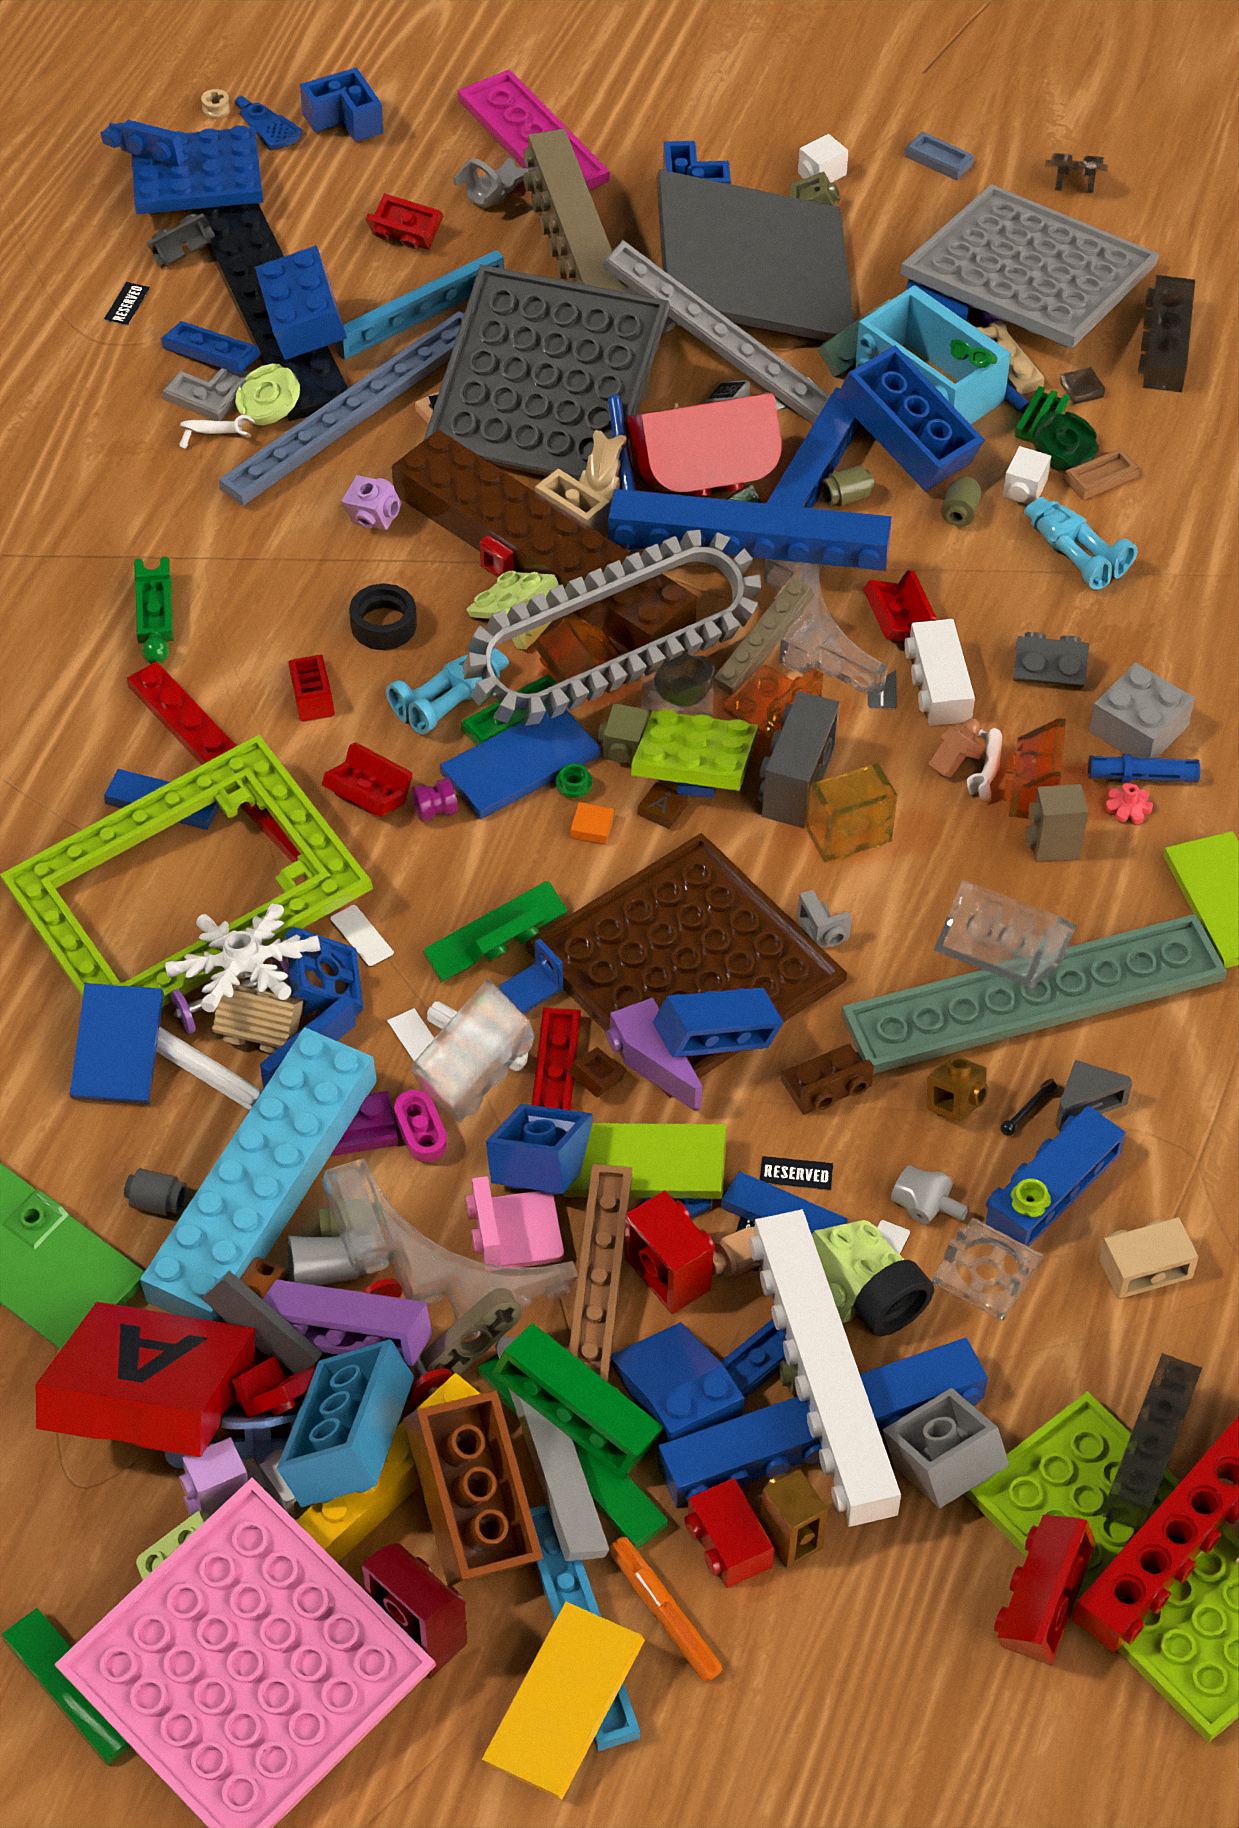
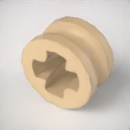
M211 89L204 92L201 96L202 111L206 117L220 119L230 112L229 96L225 91Z

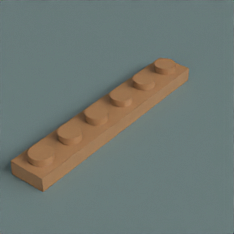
M592 1164L569 1352L582 1360L590 1369L608 1382L625 1242V1214L628 1213L632 1183V1167Z

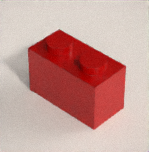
M735 1478L689 1497L688 1515L684 1517L686 1528L694 1541L698 1539L701 1541L706 1550L704 1552V1559L708 1569L713 1576L719 1575L726 1588L772 1568L774 1546Z

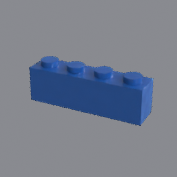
M1089 1105L1078 1116L1075 1114L1070 1115L1062 1125L1060 1133L1053 1140L1050 1138L1046 1139L1037 1150L1036 1157L1029 1164L1022 1163L1012 1175L1011 1182L1004 1189L998 1187L990 1195L986 1202L988 1212L985 1225L1023 1253L1121 1154L1126 1132ZM1037 1179L1047 1187L1051 1203L1049 1207L1045 1208V1213L1041 1216L1030 1217L1025 1214L1021 1215L1012 1207L1013 1199L1011 1198V1192L1022 1180ZM1030 1198L1027 1199L1028 1202H1033V1201H1034L1033 1199H1030Z

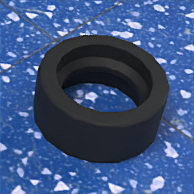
M374 584L360 590L351 600L349 607L350 626L353 636L359 643L371 649L388 650L407 643L414 635L417 627L416 605L414 598L407 590L393 584ZM380 608L394 609L404 615L400 620L388 625L371 624L363 619L367 613Z
M908 1259L897 1261L875 1274L863 1286L856 1296L854 1303L855 1313L874 1335L880 1337L891 1335L910 1324L925 1310L935 1291L933 1283L914 1261Z

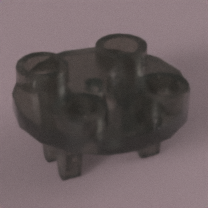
M1054 153L1052 159L1046 160L1045 167L1057 169L1055 190L1060 191L1063 186V177L1069 174V170L1083 171V177H1088L1086 193L1094 192L1096 172H1108V165L1103 164L1104 157L1085 156L1083 161H1072L1071 154Z

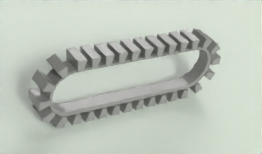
M700 530L686 531L680 543L676 536L664 540L660 548L658 544L646 548L641 557L639 552L627 556L622 565L620 560L607 565L603 573L601 568L588 573L584 581L581 576L569 581L565 589L563 584L550 589L546 598L544 593L530 598L527 606L522 601L511 606L508 614H506L505 609L492 614L485 629L479 625L467 647L469 654L463 664L464 680L481 676L483 679L476 682L470 696L480 707L493 695L502 702L494 718L507 724L515 707L525 708V726L535 725L541 722L546 709L550 719L563 714L567 705L570 711L581 706L586 697L588 702L601 697L605 689L607 693L621 688L624 681L628 685L639 680L643 672L646 677L657 672L662 664L666 668L677 663L681 656L684 660L695 655L699 648L701 651L713 647L718 639L720 643L733 638L740 625L744 628L758 605L753 600L761 589L760 575L742 577V574L746 572L753 559L745 548L733 560L722 551L730 537L717 532L709 547H701ZM698 561L715 566L723 572L731 585L733 598L731 606L726 610L538 693L523 694L510 690L498 680L493 672L491 652L500 643L687 562Z

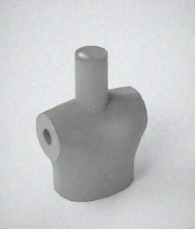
M908 1165L901 1173L891 1194V1201L905 1208L911 1218L921 1224H929L939 1211L963 1221L969 1210V1206L948 1197L953 1185L950 1177L939 1171H925Z

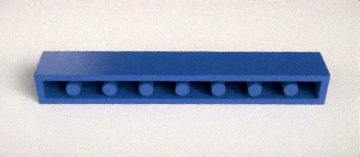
M615 489L608 517L609 540L616 544L645 547L658 544L660 548L664 540L676 536L680 543L686 531L700 530L701 547H709L717 532L730 537L722 551L726 555L737 556L745 548L753 558L886 571L892 516Z
M967 1337L860 1374L880 1435H884L882 1431L884 1428L950 1388H953L971 1405L975 1406L981 1399H984L988 1377ZM797 1396L658 1445L657 1466L676 1508L687 1505L689 1497L732 1478H735L740 1488L743 1489L751 1481L765 1476L773 1478L787 1472L790 1467L804 1462L808 1464L819 1462V1450L822 1449L819 1437L812 1438L807 1423V1413L810 1410L807 1401L801 1402Z

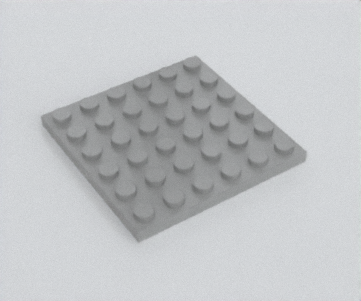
M991 184L908 257L901 265L900 275L911 279L916 284L935 289L944 296L963 301L972 308L991 313L1000 320L1019 325L1030 333L1040 334L1054 340L1058 345L1073 348L1157 265L1159 254Z

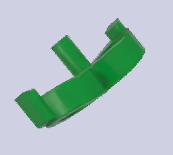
M959 339L952 340L950 343L951 355L956 359L965 360L969 357L970 363L979 368H985L997 362L998 358L988 350L977 347L972 348L968 343Z

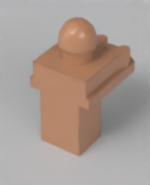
M968 719L963 724L964 727L962 729L949 726L947 731L941 735V738L944 739L943 743L928 764L943 776L952 778L966 756L979 760L985 746L976 742L974 738L981 730V724L977 719Z

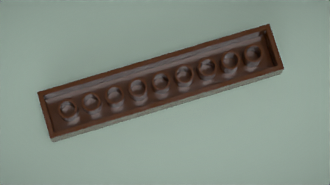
M439 429L392 465L393 486L399 499L478 551H480V541L489 535L514 552V571L553 574L559 585L563 584L565 589L569 581L581 576L584 581L588 573L601 568L603 573L607 565L620 560L622 565L625 558L632 555ZM660 574L572 613L628 650L633 651L696 623L697 596L667 576Z

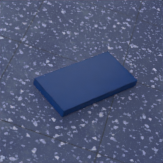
M546 709L539 724L525 726V721L440 764V773L445 779H450L454 790L481 820L556 780L558 773L564 766L568 764H580L583 766L600 757L601 747L566 709L563 714L550 719Z

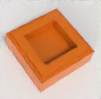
M579 802L570 829V838L606 844L614 820L615 809Z

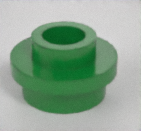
M568 764L558 773L556 788L565 797L580 798L590 792L592 776L584 766Z

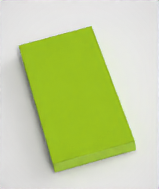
M1233 831L1165 847L1163 856L1193 914L1197 915L1225 969L1239 965V841Z
M592 1123L580 1175L563 1193V1197H588L592 1164L632 1167L630 1198H653L666 1190L672 1198L722 1199L727 1138L726 1124Z

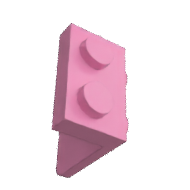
M488 1176L472 1178V1195H465L468 1219L476 1220L477 1229H471L473 1249L475 1254H482L485 1273L555 1263L563 1259L564 1249L553 1194L534 1191L491 1197Z

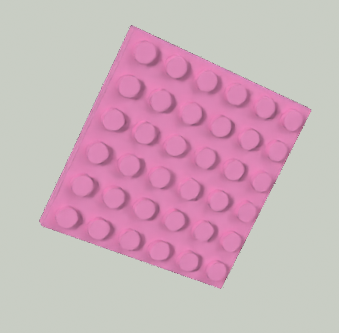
M251 1478L54 1665L207 1828H273L436 1666V1662Z

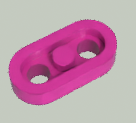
M408 1090L400 1094L394 1103L395 1120L410 1155L421 1162L438 1160L446 1152L447 1135L432 1098L421 1090ZM411 1113H419V1114H420V1115H417V1116H415V1117L409 1116V1114H411ZM426 1143L432 1144L430 1147H423L422 1145Z

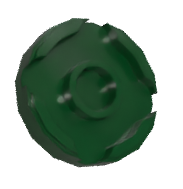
M1051 411L1041 417L1033 430L1032 442L1037 452L1051 455L1050 465L1057 469L1069 470L1093 460L1099 450V444L1097 445L1095 440L1097 437L1095 430L1085 419L1070 412H1066L1065 415L1057 414L1058 411Z

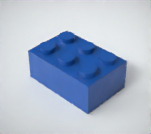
M317 245L255 267L272 330L285 360L347 339L331 282Z

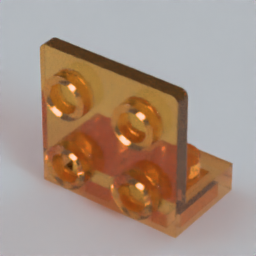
M762 665L723 702L722 710L735 719L759 725L758 733L772 741L776 729L782 731L784 726L781 722L786 704H793L798 691L822 697L824 674L811 667L802 677L798 676L791 680L770 666Z

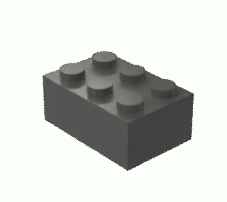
M798 691L793 704H786L781 722L784 726L782 731L776 729L771 743V751L773 753L771 757H764L760 769V778L765 779L761 784L758 794V801L763 802V818L800 828L805 827L836 748L839 701Z

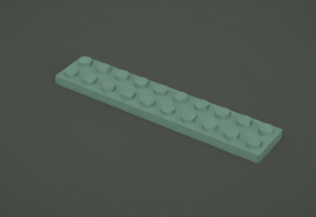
M1193 914L842 1006L841 1016L862 1062L870 1059L874 1065L873 1074L1225 981L1227 971L1197 915Z

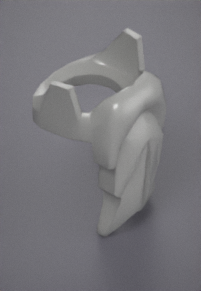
M471 158L465 162L453 179L455 185L467 183L466 195L472 203L481 208H488L501 203L506 198V195L513 191L519 182L524 180L523 174L528 172V169L517 168L512 158H507L504 164L497 170H493L479 159ZM477 168L482 169L487 175L478 177Z

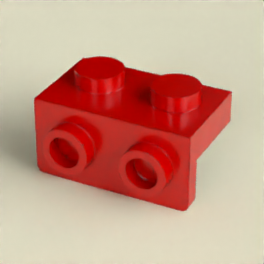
M384 193L375 215L368 213L365 220L372 234L380 239L389 240L393 238L409 248L418 249L419 246L429 250L444 216L440 210Z
M907 570L899 583L869 579L863 588L882 633L887 640L905 642V638H910L912 623L937 620L915 571Z
M354 742L349 745L345 762L324 773L322 786L333 791L336 796L350 800L363 807L369 814L382 817L405 804L412 772Z
M272 1356L232 1379L235 1397L244 1408L248 1418L270 1409L273 1416L292 1409L297 1406L296 1403L304 1400L317 1365L285 1377L278 1359Z

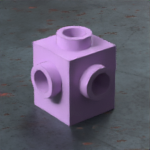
M356 475L341 501L353 523L368 529L374 527L382 530L388 529L392 520L398 515L402 505L394 486L389 481L383 478L372 479Z

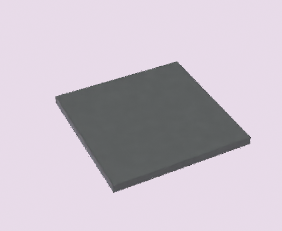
M659 170L656 177L662 266L666 273L733 323L828 341L854 323L840 207Z
M480 264L424 440L439 429L493 465L549 476L555 470L560 469L579 481L582 471L586 470L588 456L593 451L594 431H602L608 439L613 438L608 407V398L613 394L621 398L627 439L629 441L626 416L637 415L670 309L669 301Z

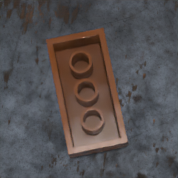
M497 1390L417 1409L405 1417L403 1422L447 1585L456 1586L527 1567L542 1560L543 1555Z

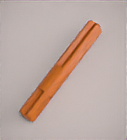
M627 1537L617 1539L609 1546L610 1556L627 1577L634 1590L654 1617L658 1619L700 1678L708 1682L717 1677L722 1671L720 1661Z

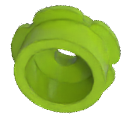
M1037 1179L1022 1180L1011 1192V1198L1013 1199L1012 1207L1021 1215L1025 1214L1030 1217L1041 1216L1045 1213V1208L1049 1207L1051 1203L1047 1187ZM1030 1198V1199H1033L1034 1201H1033V1202H1028L1027 1199Z

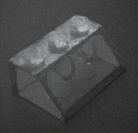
M962 880L934 951L1033 989L1063 961L1077 925L1059 915Z
M486 979L411 1064L410 1068L421 1090L432 1098L434 1105L458 1123H461L467 1115L470 1116L478 1110L483 1101V1096L490 1088L499 1085L508 1073V1068L517 1057H523L530 1050L535 1034L529 1020L491 981Z

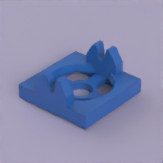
M292 927L286 933V940L295 935L300 936V940L318 936L320 951L300 952L302 955L300 959L288 957L292 996L304 1000L303 1015L308 1016L316 1010L317 1017L340 997L345 995L354 1002L355 1016H357L363 1010L356 948ZM320 964H329L334 971V976L327 975L322 970ZM305 969L315 973L321 980L322 988L314 986L305 976ZM337 980L346 982L343 994L335 992V982Z

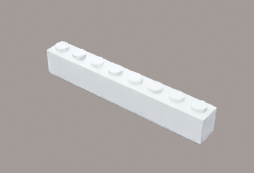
M803 1209L755 1219L754 1236L749 1237L750 1252L754 1261L760 1260L763 1268V1271H760L762 1289L766 1296L772 1295L774 1305L771 1307L773 1322L777 1330L783 1329L786 1341H783L785 1358L789 1366L795 1365L798 1374L795 1377L797 1395L801 1402L807 1401L810 1410L807 1413L810 1434L812 1438L819 1437L822 1449L819 1450V1459L823 1473L825 1475L831 1474L835 1485L831 1488L834 1507L837 1513H844L848 1527L898 1516L901 1493Z

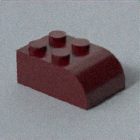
M391 1543L378 1550L362 1564L365 1591L436 1662V1666L426 1675L431 1679L467 1645L466 1602L453 1586H446L437 1578L431 1567L422 1558H415L400 1543Z

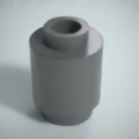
M139 1168L135 1175L130 1174L124 1187V1197L129 1199V1206L131 1208L166 1216L170 1215V1213L179 1214L181 1212L187 1193V1184L179 1181L177 1176Z

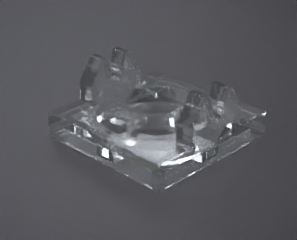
M972 1218L965 1229L962 1227L958 1229L956 1239H951L944 1260L933 1275L932 1283L1004 1321L1041 1265L1044 1255ZM977 1244H991L995 1246L990 1256L977 1258L965 1252L967 1248ZM1007 1253L1013 1256L1018 1266V1273L1015 1272L1013 1276L1005 1273L1001 1264ZM957 1263L971 1270L973 1281L970 1286L963 1282L960 1277ZM988 1263L997 1268L999 1275L995 1279L985 1280L978 1276L976 1268L981 1264ZM997 1285L1006 1289L999 1293L982 1292L986 1287Z

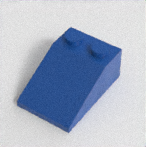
M681 1322L611 1355L610 1363L636 1405L664 1426L657 1437L660 1444L743 1416L744 1396L726 1368Z

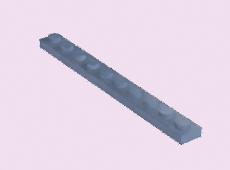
M460 311L455 313L219 479L220 490L244 506L450 360L464 314Z

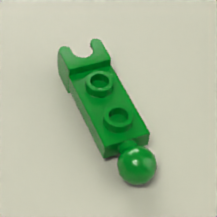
M164 556L160 559V566L158 568L149 570L144 567L143 560L137 558L134 561L138 644L143 643L141 653L145 661L150 664L157 661L161 664L169 655L170 649L167 641H173L170 560Z

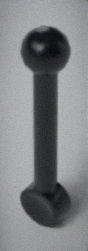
M1051 1078L1042 1083L1041 1089L1010 1121L1002 1122L1000 1130L1004 1135L1010 1136L1014 1134L1016 1125L1046 1094L1051 1093L1057 1088L1058 1085L1054 1079Z

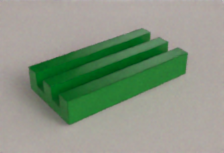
M1039 386L1016 427L1015 437L1032 442L1033 430L1041 417L1049 412L1052 405L1057 406L1055 411H1058L1057 414H1064L1069 405L1070 395L1063 394L1062 398L1057 397V391L1051 390L1047 394L1044 393L1045 388ZM1044 402L1029 432H1026V429L1029 423L1031 422L1035 412L1037 411L1040 403Z

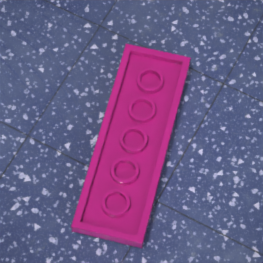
M510 69L457 90L458 101L522 168L528 169L523 155V150L528 148V134L565 128L588 189H593L610 181V171Z

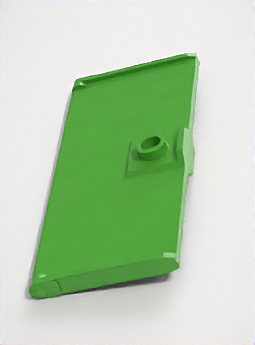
M0 1163V1304L53 1346L61 1350L96 1302L124 1306L142 1287L140 1278L145 1271L70 1216L61 1205L41 1190H36Z

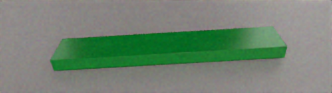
M495 1354L478 1366V1374L493 1391L497 1390L499 1398L518 1418L509 1388L491 1375L499 1360L498 1354ZM573 1440L595 1507L622 1537H627L636 1550L668 1527V1519L628 1475L621 1479Z

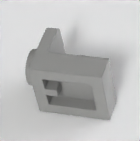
M814 890L799 894L796 917L804 932L821 948L827 946L834 947L849 939L852 917L849 912L831 917L827 905L824 902L820 903Z

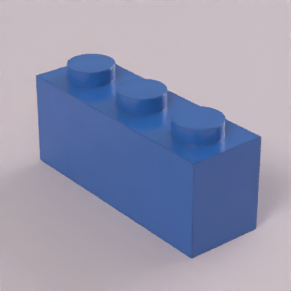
M740 988L729 991H707L704 993L667 996L653 1020V1024L672 1058L769 1048L784 1023L764 988Z

